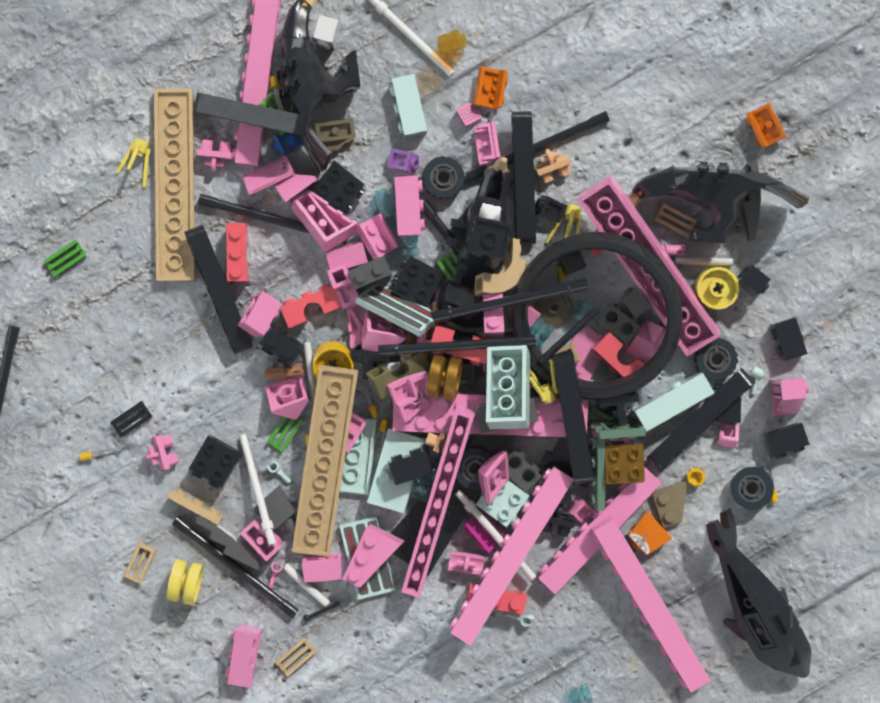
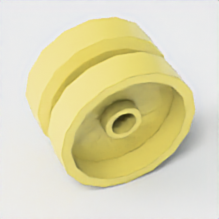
M715 267L699 274L695 280L693 290L705 308L717 310L732 305L738 297L740 288L739 281L734 273L726 268ZM716 286H718V288H719L718 292H717V291L714 292V291H713V288H715Z
M176 559L169 577L167 600L178 602L183 593V603L194 606L201 587L204 565L192 563L188 570L187 561Z

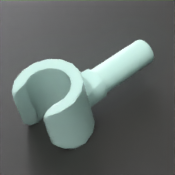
M754 366L750 376L755 378L754 381L756 383L752 386L751 394H756L759 380L763 376V371Z
M273 461L277 465L276 470H272L270 466H268V470L277 473L289 484L291 480L281 470L280 463Z
M511 612L506 614V616L520 621L524 627L532 626V624L527 622V618L534 619L533 615L521 616Z

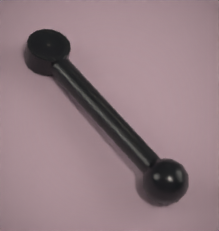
M338 601L310 615L306 614L303 616V620L308 622L310 618L340 606V603Z

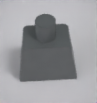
M280 484L264 498L274 529L276 530L282 524L291 532L296 524L291 515L297 510ZM256 505L251 511L261 518L258 505Z

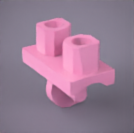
M202 140L200 149H197L199 157L212 158V160H205V165L211 166L212 172H216L217 167H224V162L218 161V159L234 160L232 159L230 142H220L219 151H213V141Z
M161 435L152 437L156 452L153 445L148 446L149 454L144 455L145 459L151 458L152 465L158 464L157 456L161 470L170 469V466L178 463L176 453L166 455L165 452L166 447L173 446L172 437H161Z
M451 550L448 570L482 575L485 555Z

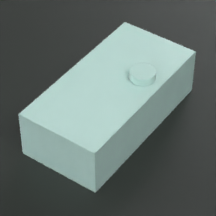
M527 345L487 347L486 423L489 429L529 428L530 352Z
M697 372L681 382L677 381L670 385V388L631 409L636 420L646 428V432L714 394L703 373Z
M388 428L367 503L404 513L414 480L395 485L387 461L391 460L390 457L397 454H402V456L410 454L409 451L420 447L422 450L425 438L403 431H392L393 428Z

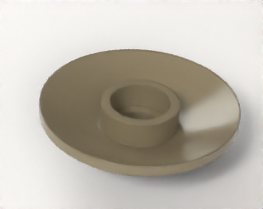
M564 294L536 300L535 310L541 314L538 320L549 327H558L565 324L570 319L573 311L570 297L566 294L570 307H568ZM552 304L557 305V311L551 310L550 307Z

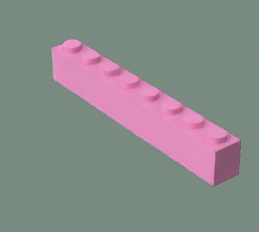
M644 467L645 482L620 484L617 488L619 491L614 496L611 494L605 500V509L603 511L596 510L591 515L592 519L588 524L584 522L578 529L579 533L575 537L571 536L564 543L566 547L562 551L557 550L551 557L553 560L548 565L545 563L538 570L540 573L538 579L554 594L601 547L600 543L596 545L592 539L591 534L593 532L591 527L611 516L619 528L661 485V482L647 468Z

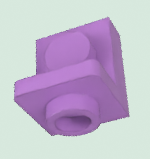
M391 148L387 167L415 174L416 169L419 167V156L412 152Z

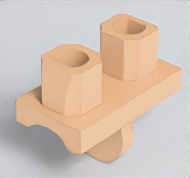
M546 149V156L540 158L542 164L534 166L535 172L541 177L542 181L548 183L554 180L551 173L553 170L558 169L561 177L569 175V164H571V161L566 154L560 156L558 151L551 153L549 149Z
M429 433L425 444L433 447L435 453L440 454V451L443 453L447 436L443 433H440L439 436Z

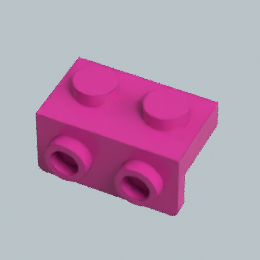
M479 509L499 534L505 538L504 533L484 510ZM473 515L464 522L466 526L464 530L470 537H476L478 547L483 552L491 553L492 549L498 545L494 538Z

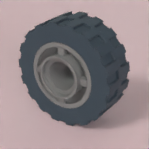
M440 156L434 158L425 166L422 181L427 192L433 197L448 199L455 196L462 189L465 177L462 166L458 161L451 157ZM441 172L447 173L449 176L448 182L441 183L438 180V175Z
M718 337L694 352L695 367L706 378L711 380L725 379L733 374V371L736 369L738 353L729 341ZM718 353L720 361L713 364L711 358L714 354Z
M480 446L466 447L464 449L456 479L463 487L470 488L471 490L481 489L478 471L471 472L469 467L473 463H477L481 467L492 456L488 450Z
M746 467L740 470L732 479L731 495L738 505L745 509L755 510L762 508L773 496V480L761 468ZM749 483L757 485L758 490L756 493L748 492L747 485Z

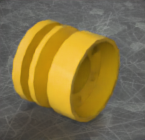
M327 341L315 350L313 355V373L316 379L319 365L353 369V359L350 357L351 352L343 343ZM336 359V364H335V363H332L331 365L329 364V360L332 361V360Z

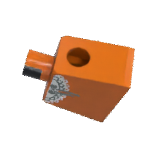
M647 510L643 511L627 532V535L632 539L629 546L634 554L641 549L648 555L672 539Z

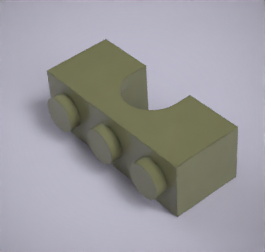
M424 353L399 354L401 364L394 372H391L383 364L368 371L366 376L373 391L381 399L388 397L390 392L387 384L415 373L428 372L430 366Z

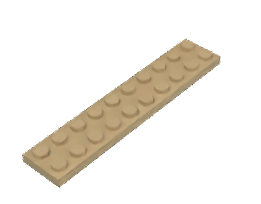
M192 88L154 89L156 281H196L195 259L184 231L195 228L194 95Z
M319 365L292 552L330 557L358 370Z

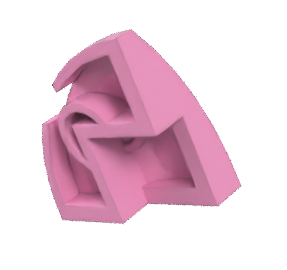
M426 371L415 373L387 384L392 400L403 422L413 418L422 407L420 402L423 399V394L427 395L428 374Z

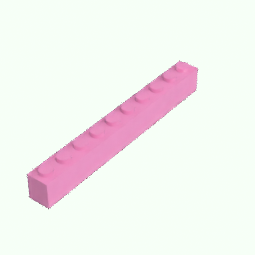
M252 0V7H255L254 15H250L249 25L252 26L251 34L248 33L247 45H250L249 53L245 54L247 70L242 75V83H245L244 91L240 92V102L258 105L263 102L264 98L268 97L267 95L270 91L269 78L272 76L281 0ZM244 123L239 124V129L235 130L237 147L233 148L232 159H235L237 165L260 167L265 128Z
M457 406L403 584L402 593L419 598L421 596L476 412L474 410Z
M555 467L551 470L547 469L542 477L545 481L541 486L537 485L532 495L535 497L531 503L527 501L522 509V512H524L521 519L517 518L511 527L514 529L510 536L507 534L501 543L503 548L500 552L496 551L491 559L493 564L490 569L485 568L480 576L483 578L480 585L475 584L470 592L473 595L470 601L465 600L460 608V611H462L460 617H455L449 626L452 628L451 634L470 646L574 480Z
M609 516L592 526V539L596 545L600 543L603 548L600 552L605 560L611 561L613 565L610 567L616 577L620 576L623 581L620 585L625 593L629 592L631 594L630 602L635 609H640L642 613L639 615L645 625L649 624L652 629L649 633L654 641L658 640L661 646L658 648L664 657H669L671 662L668 664L674 673L678 672L681 678L678 681L683 689L688 688L692 693L711 681L614 519Z

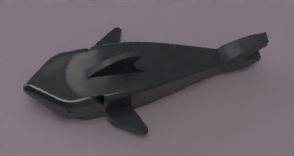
M730 508L724 509L720 512V522L716 519L706 524L709 541L719 556L730 603L736 620L726 618L723 620V623L739 638L747 641L755 657L765 665L790 675L806 678L810 673L812 650L808 639L799 626L800 623L793 612L792 606L789 605L787 594L784 590L779 591L761 570L736 547L737 530L735 519Z

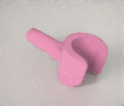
M275 562L272 563L271 569L273 571L268 587H273L277 574L283 569L282 564L280 570L276 571L274 570Z

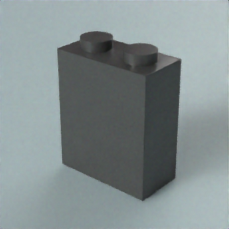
M384 256L348 271L355 289L358 291L393 276Z

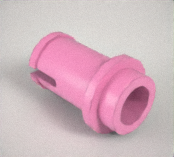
M667 243L661 245L668 256L684 257L685 252H683L685 251L684 245H668Z

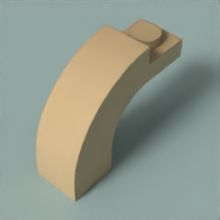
M512 238L509 240L503 268L499 274L482 273L475 276L476 296L499 294L511 289L518 283L526 266V259L519 258L521 254L520 239Z

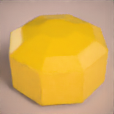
M691 468L686 474L687 482L694 487L701 486L706 480L705 473L699 468Z

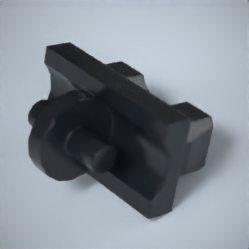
M558 504V507L553 512L556 516L550 517L542 531L550 533L552 523L559 525L557 534L568 537L571 528H574L575 522L560 518L561 516L568 517L569 511L562 510L563 504Z

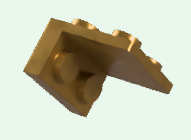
M605 444V484L645 482L643 444Z

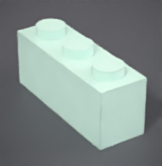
M411 74L392 79L393 84L389 85L391 96H396L397 103L393 105L396 115L400 114L401 122H398L400 134L404 133L406 138L427 133L415 75Z

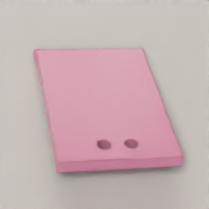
M284 155L242 175L248 195H252L294 175L287 155Z
M587 325L574 336L570 344H575L581 360L575 363L577 377L589 381L600 362L593 355L595 351L592 347L603 334Z

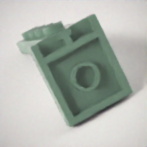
M626 419L627 423L619 424L616 420L590 422V430L592 431L590 448L593 450L591 461L594 473V482L590 483L591 487H593V494H590V503L597 511L605 509V439L609 438V440L618 441L623 437L639 439V436H646V428L635 419Z

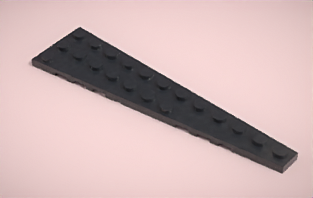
M541 379L538 380L541 385L546 384ZM532 387L530 395L539 396L535 388ZM477 434L467 447H483L493 456L502 451H507L516 435ZM473 463L470 465L469 470L477 472L480 465ZM455 479L427 576L431 573L468 513L464 508L465 505L455 493L461 489L470 500L475 502L482 491L481 489L471 490L470 488H465ZM433 485L390 532V534L404 540V543L393 555L410 564Z

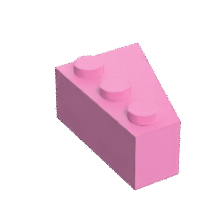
M418 176L394 177L398 237L420 236L421 231H425L424 219H420V212L424 211L423 200H419V192H423L422 180L418 181Z
M309 189L293 198L292 210L324 252L357 234L358 223L356 221H351L343 215V212L328 205L327 201Z
M804 378L770 379L773 417L797 415L806 400V393L809 392L808 383L805 382Z
M370 524L363 533L343 580L360 588L404 543V540Z
M240 624L237 629H234L232 640H234L233 648L231 647L229 653L231 663L230 666H227L225 678H228L227 684L247 688L252 686L262 628Z

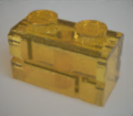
M458 30L449 32V35L443 34L438 36L437 46L444 61L452 59L453 56L463 55L464 48H467L464 33L460 34Z

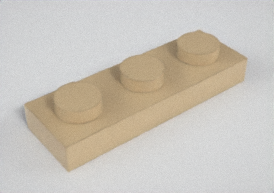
M179 488L170 491L167 498L217 525L221 523L224 516L220 515V510L214 507L209 509L204 506L202 500L195 497L194 499L187 496L188 493Z

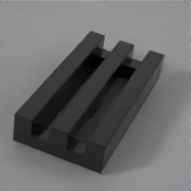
M140 401L110 423L120 438L152 418L153 415L149 412L145 403ZM139 407L143 409L117 426L116 423ZM145 413L147 415L141 420H139L137 423L126 429L125 431L121 432L120 429L131 423L133 420H135L142 414Z

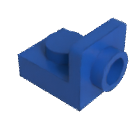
M285 133L284 135L273 137L275 141L272 143L277 154L281 152L283 156L303 146L298 136Z

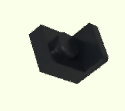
M541 195L535 202V214L560 223L567 205L549 196Z

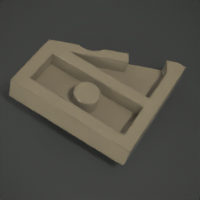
M353 118L315 123L316 135L331 154L356 138Z
M687 480L656 489L652 493L663 528L682 522L688 485Z

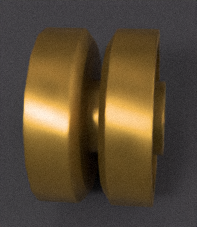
M434 355L428 374L427 397L438 398L443 389L444 400H456L462 374L463 362L461 359L451 358L447 366L445 356Z

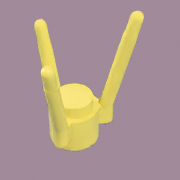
M135 138L116 171V174L121 172L131 154L127 170L131 169L136 156L143 157L144 154L143 188H146L149 155L151 149L148 148L149 143Z
M567 204L560 223L554 225L545 243L549 244L564 217L566 221H569L564 238L569 237L572 224L576 223V220V234H580L583 216L581 214L582 208Z
M550 359L552 386L549 383L541 385L530 367L531 377H529V380L539 394L543 404L556 400V393L559 392L553 359Z

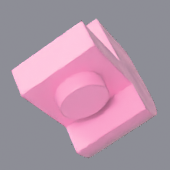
M345 264L327 271L343 309L356 305V297L359 296Z

